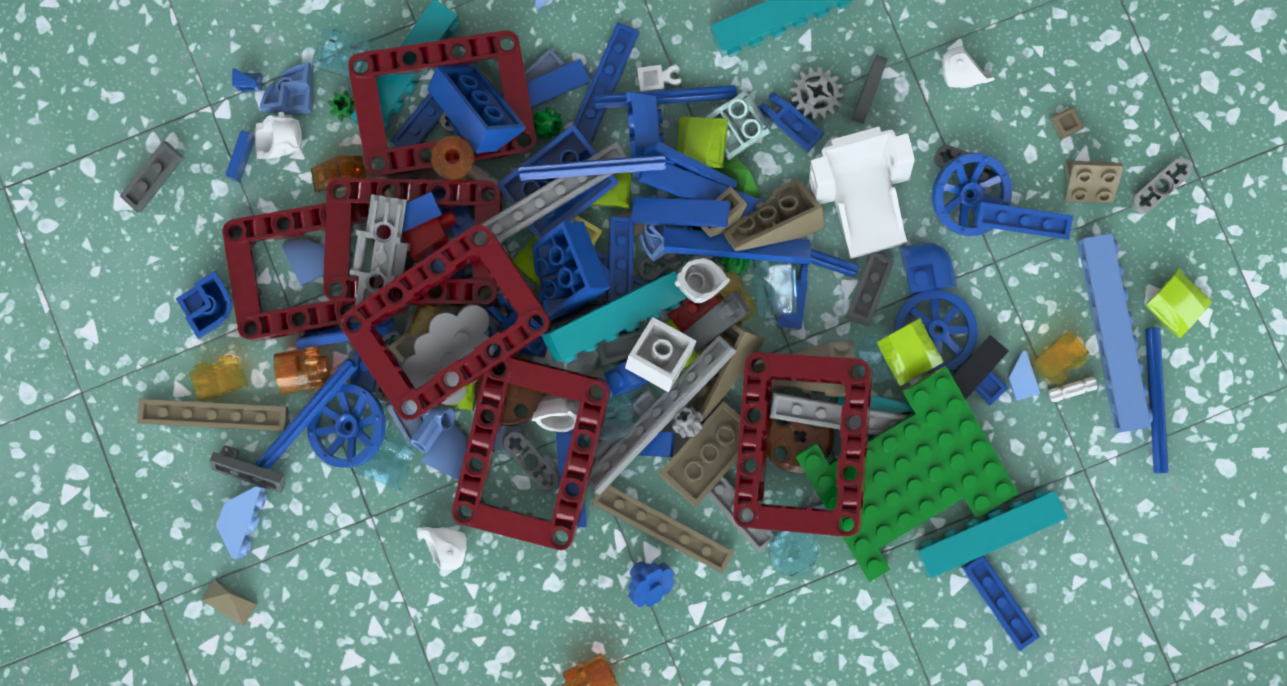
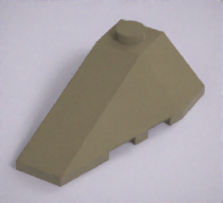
M797 178L776 188L766 202H760L756 205V210L749 216H743L725 231L724 237L735 251L803 238L824 228L822 206Z
M739 323L734 324L721 335L737 352L687 404V408L692 406L696 412H700L703 419L710 414L744 373L746 359L749 355L759 352L765 340L753 330Z
M852 340L826 342L791 353V355L856 358ZM765 362L754 365V370L756 372L763 371ZM857 367L852 372L855 379H857ZM773 380L772 388L786 390L789 387L802 389V393L810 394L811 390L825 392V396L844 397L846 391L845 386L842 384Z

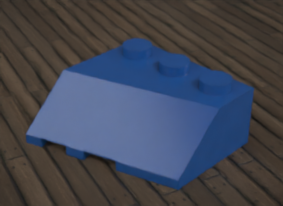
M626 92L631 157L643 156L644 148L657 141L664 144L663 132L659 133L658 127L659 123H663L662 109H657L656 96ZM640 171L632 172L633 180H638Z
M563 221L531 245L535 275L539 277L541 291H538L539 301L543 302V308L549 315L550 320L578 311L611 288L584 222Z

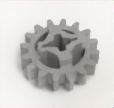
M811 67L808 68L807 75L800 72V80L794 79L793 85L797 88H791L790 94L796 95L791 99V103H798L796 109L798 111L803 110L805 117L811 114L812 121H815L817 115H820L822 120H825L826 113L831 116L834 115L833 107L839 109L841 103L837 100H841L844 95L838 92L843 87L842 84L836 85L838 76L831 78V70L828 69L826 73H822L821 67H818L817 72H813ZM819 79V81L809 82V80ZM827 84L831 87L833 96L828 92ZM819 90L820 95L817 98L813 97V93ZM801 92L806 96V104L802 100ZM819 105L825 106L824 108H820V109H815V108H814L815 106H819Z

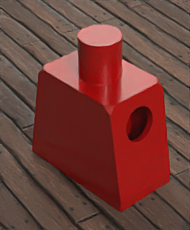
M452 210L402 233L404 242L411 243L409 254L416 262L449 241L445 229L458 224Z

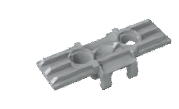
M371 194L366 230L356 229L355 233L358 237L353 269H350V274L359 276L355 306L379 290L370 285V277L372 275L378 274L382 276L384 280L382 287H384L407 271L404 269L406 253L410 251L411 243L401 242L407 200ZM380 225H387L391 229V236L388 239H383L379 236L377 229ZM367 238L375 239L371 271L363 270Z

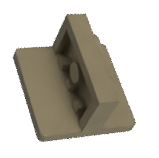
M1066 161L1064 167L1068 183L1064 197L1066 202H1114L1123 171L1122 163Z

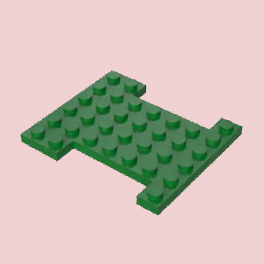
M946 366L902 391L914 413L868 439L862 526L858 534L843 537L869 582L891 570L879 548L960 500L964 499L972 515L977 519L1019 494ZM815 442L794 456L824 507L834 510V507H837L838 487H836L838 458L828 463ZM854 466L846 469L845 476L848 480H854L857 477L858 471ZM845 517L842 520L843 529L845 531L852 530L854 527L853 519Z

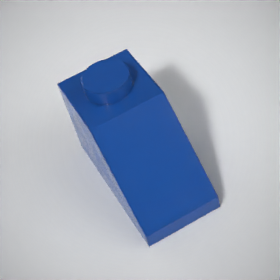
M627 361L604 373L613 396L629 394L649 383V381L626 369Z

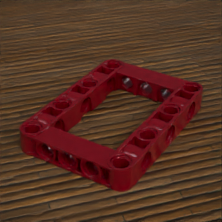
M510 30L354 54L349 59L348 69L366 168L372 176L386 177L522 155L531 152L535 146L536 135L518 36ZM504 39H509L513 42L514 46L510 50H504L500 46V42ZM461 46L465 49L466 53L463 57L457 58L452 54V49ZM413 54L417 57V61L413 65H407L403 62L404 56ZM494 58V61L497 60L499 65L504 100L526 126L525 130L518 136L526 135L530 138V144L527 147L519 146L517 143L518 136H516L497 151L483 152L478 155H473L469 152L468 147L470 144L464 137L388 149L376 79H379L378 76L397 73L399 76L425 72L428 68L437 66L475 64L479 60ZM360 61L368 64L367 70L363 73H358L354 70L356 63ZM425 150H430L434 154L433 160L429 163H425L420 159L421 153ZM382 158L385 161V166L382 170L376 171L372 168V161L374 159Z
M335 178L331 180L327 186L324 295L334 303H356L359 277L350 276V260L353 257L351 233H354L352 209L358 207V204H370L371 194L385 196L387 189L395 188L396 195L393 198L404 199L408 203L430 192H433L434 195L436 190L444 189L446 190L444 198L436 199L439 208L455 209L456 206L474 207L475 226L481 225L502 212V193L497 184L491 181L378 178ZM346 187L347 192L345 196L336 197L337 189ZM487 190L495 191V197L490 201L483 199V194ZM476 258L473 261V279H445L437 285L442 287L443 290L439 298H432L431 290H429L408 305L465 306L467 304H478L482 307H489L498 301L499 286L490 277L489 271L483 262ZM370 277V285L373 288L379 289L383 286L384 280L382 277ZM336 284H342L343 292L339 296H333L332 288ZM484 287L492 289V296L488 299L480 298V291ZM396 288L393 290L392 299L394 302L400 301L403 293L400 288Z
M326 203L232 219L224 224L222 234L237 330L241 337L258 342L340 327V320L345 307L349 305L355 306V304H339L333 301H325L262 312L260 294L262 292L258 288L256 276L258 267L254 264L252 247L258 241L270 239L278 241L304 236V233L320 230L325 232ZM358 204V207L352 209V225L368 221L370 204ZM285 219H290L289 228L281 230V222ZM380 225L377 232L381 238L388 239L391 236V229L387 225ZM236 228H241V236L234 239L233 231ZM411 305L405 306L389 318L405 315ZM304 314L306 317L305 323L297 326L296 317ZM355 316L351 319L350 325L361 323V321ZM255 322L257 324V331L250 335L248 333V326Z
M475 225L345 312L341 317L340 326L398 415L405 420H416L544 335L551 326V320L494 233L486 226ZM479 232H485L487 235V240L482 245H477L475 242V236ZM476 258H479L489 271L490 277L503 292L504 298L517 313V322L507 329L499 331L475 347L473 352L460 360H456L432 376V379L421 387L415 388L375 327ZM442 260L445 268L441 273L436 274L433 270V265L436 261ZM396 288H400L403 293L402 299L398 302H394L391 297L393 290ZM536 315H540L544 320L543 326L538 330L533 329L531 326V319ZM355 316L361 321L360 327L357 330H353L350 327V321ZM495 343L501 347V354L497 358H493L489 354L490 346ZM451 372H455L459 376V382L456 386H451L447 381V377ZM410 400L414 401L417 405V410L412 415L406 411V403Z
M759 352L748 356L744 369L733 517L737 525L743 528L842 537L858 534L861 530L873 377L872 368L868 363L856 358ZM761 359L764 360L765 367L763 371L756 372L754 370L755 362ZM857 366H863L865 369V374L860 379H855L852 374L853 369ZM773 380L842 384L846 388L845 405L842 406L840 436L842 437L841 456H838L836 480L838 501L837 507H834V510L763 504ZM754 409H759L761 412V418L757 422H753L750 419V414ZM859 416L861 426L854 430L851 429L849 426L850 418ZM754 458L757 462V468L753 472H749L746 467L748 460ZM850 466H854L858 471L857 477L854 480H848L845 476V471ZM747 508L753 512V519L750 522H746L742 516L743 511ZM845 517H850L854 521V527L850 531H845L841 523Z
M511 356L503 361L506 365L505 373H499L493 368L483 376L452 507V517L460 525L556 550H565L573 543L576 537L611 388L609 383L602 378ZM509 384L580 402L551 520L532 516L533 513L530 512L524 514L509 510L507 506L501 508L486 504L482 497L485 482L489 479L495 453L493 447L496 434L501 428L506 402L504 401ZM598 385L602 388L603 396L601 398H596L591 394L592 386ZM485 409L493 411V421H487L484 418ZM581 434L589 435L591 445H582L579 441V436ZM474 457L482 460V469H477L473 466L472 460ZM568 483H576L580 488L579 493H571L568 490ZM462 505H466L471 509V516H465L462 513ZM562 530L566 532L568 540L560 541L556 536V531Z

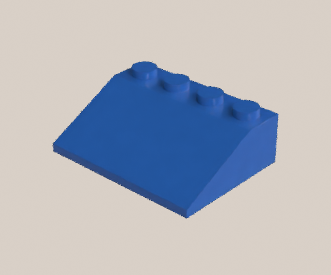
M573 124L521 166L585 161L597 153ZM518 167L500 181L497 186L510 204L513 205L556 178L522 181L518 175ZM612 174L528 227L539 240L563 221L574 219L619 184V182Z

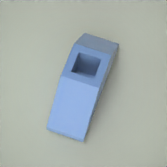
M256 486L224 503L217 528L231 557L234 559H242L250 550L251 541H249L251 532H255L259 523L258 511L264 507L267 500L266 488Z

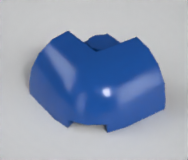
M920 243L899 247L910 294L957 286L952 260L949 253L943 247L935 243Z
M216 271L194 283L195 287L176 298L186 315L185 318L198 339L222 326L230 317L232 300Z

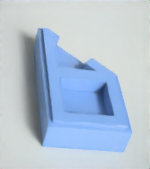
M1027 351L1020 353L1016 364L1008 376L1015 401L1040 394Z

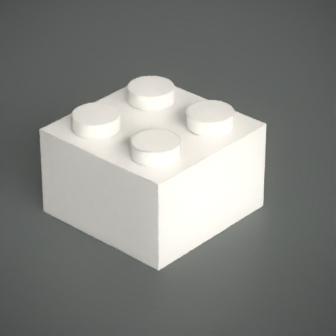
M652 317L629 354L625 368L669 392L690 358L696 340Z

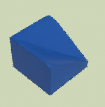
M232 68V85L238 91L262 90V74L242 73Z

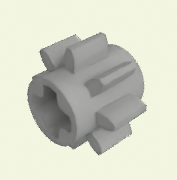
M692 406L678 410L673 418L676 423L672 427L676 433H680L682 438L686 436L694 437L700 432V429H703L700 422L704 419L700 412H696Z

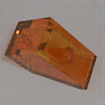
M336 156L311 168L315 192L327 191L329 182L335 178H366L362 156Z

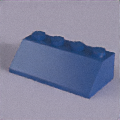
M476 64L436 67L427 90L476 153L497 151L525 130L526 126Z

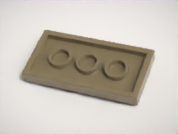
M724 401L702 424L703 429H700V432L694 437H690L658 473L693 507H696L738 459L741 416Z

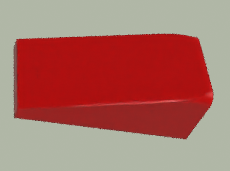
M717 294L699 304L686 298L681 302L680 307L672 310L667 315L683 333L722 300Z

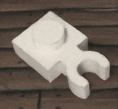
M661 65L637 68L640 91L664 90L665 83L671 86H678L681 83L680 79L674 80L670 77L672 73L679 72L678 66H671L666 71H662Z

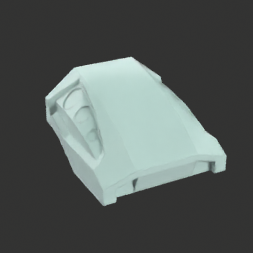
M742 92L705 117L728 119L727 145L725 149L728 160L736 157L755 142L772 133L767 119L746 92Z

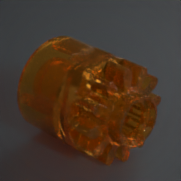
M446 136L440 141L438 140L431 150L433 170L443 180L455 181L466 178L474 164V152L469 143L459 136ZM450 153H455L460 159L457 163L450 164L445 160L446 156Z
M318 346L274 354V373L278 389L282 395L321 388L327 382L326 377L331 375L328 357L320 353V347Z
M602 652L564 671L563 677L566 683L561 685L619 686Z

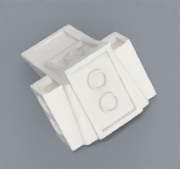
M875 127L832 139L830 146L822 149L823 157L811 160L809 185L813 197L820 205L832 201L835 202L850 259L906 244L907 239L903 228L896 189L891 185L908 181L915 159L908 133L896 136L893 130L881 132L880 127Z

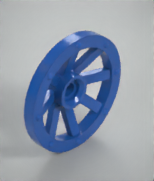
M965 153L951 159L938 173L932 188V205L938 220L948 230L963 236H978L992 230V228L979 226L967 227L969 206L976 214L978 201L1010 206L1012 199V184L1007 170L998 160L982 153ZM977 162L967 181L963 165ZM985 165H988L996 175L977 183ZM954 171H956L959 181L958 186L946 183ZM1000 183V198L984 194V189ZM944 191L955 193L956 196L944 206ZM961 203L959 221L956 224L948 214Z
M944 290L923 291L907 300L897 313L893 333L903 328L905 318L910 313L917 320L921 318L941 358L942 342L957 356L947 363L939 364L927 371L928 373H933L944 366L949 371L957 368L969 358L976 346L978 326L975 315L963 299L951 292ZM938 299L954 305L943 319H940ZM930 300L932 320L914 306L922 301ZM960 311L965 318L967 326H949V322ZM935 326H938L941 329V333L939 335L934 333ZM949 334H968L963 350L949 337Z
M343 384L307 425V434L313 451L322 461L334 467L352 468L364 464L379 450L385 435L386 419L380 401L371 391L359 385ZM346 393H354L359 396L354 412H352ZM336 396L339 398L344 413L342 415L327 406ZM367 402L373 416L361 419ZM324 413L336 421L335 425L319 428L321 414ZM374 424L373 434L370 438L363 431V427ZM337 433L339 436L326 449L320 436ZM356 437L367 446L358 455H356ZM347 440V458L341 459L334 456L336 451Z

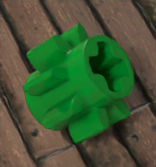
M347 90L340 95L334 92L335 97L333 101H328V104L333 107L329 113L332 116L338 114L340 122L347 117L351 119L350 116L355 110L353 96L349 98ZM346 102L348 104V107H343V109L341 110L339 106L344 105Z
M546 107L544 112L539 110L533 117L535 133L540 134V137L550 139L551 134L555 136L559 134L563 126L562 119L560 118L561 114L556 113V110Z
M721 257L720 265H724L723 271L725 273L741 276L742 270L748 271L750 259Z

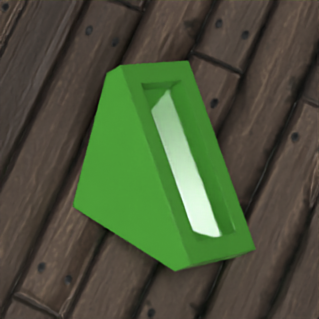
M737 156L731 160L726 159L723 161V168H714L716 171L737 181L736 189L734 190L755 198L760 196L750 171Z

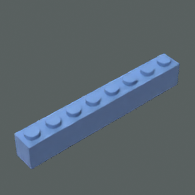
M1112 233L1083 238L1077 244L1115 433L1150 428L1153 415L1151 409L1147 408L1146 398L1148 397V390L1146 384L1142 383L1143 365L1141 360L1137 358V338L1132 334L1133 316L1131 311L1127 309L1128 292L1122 284L1123 267L1121 263H1118L1117 259L1119 251L1117 240L1113 239Z

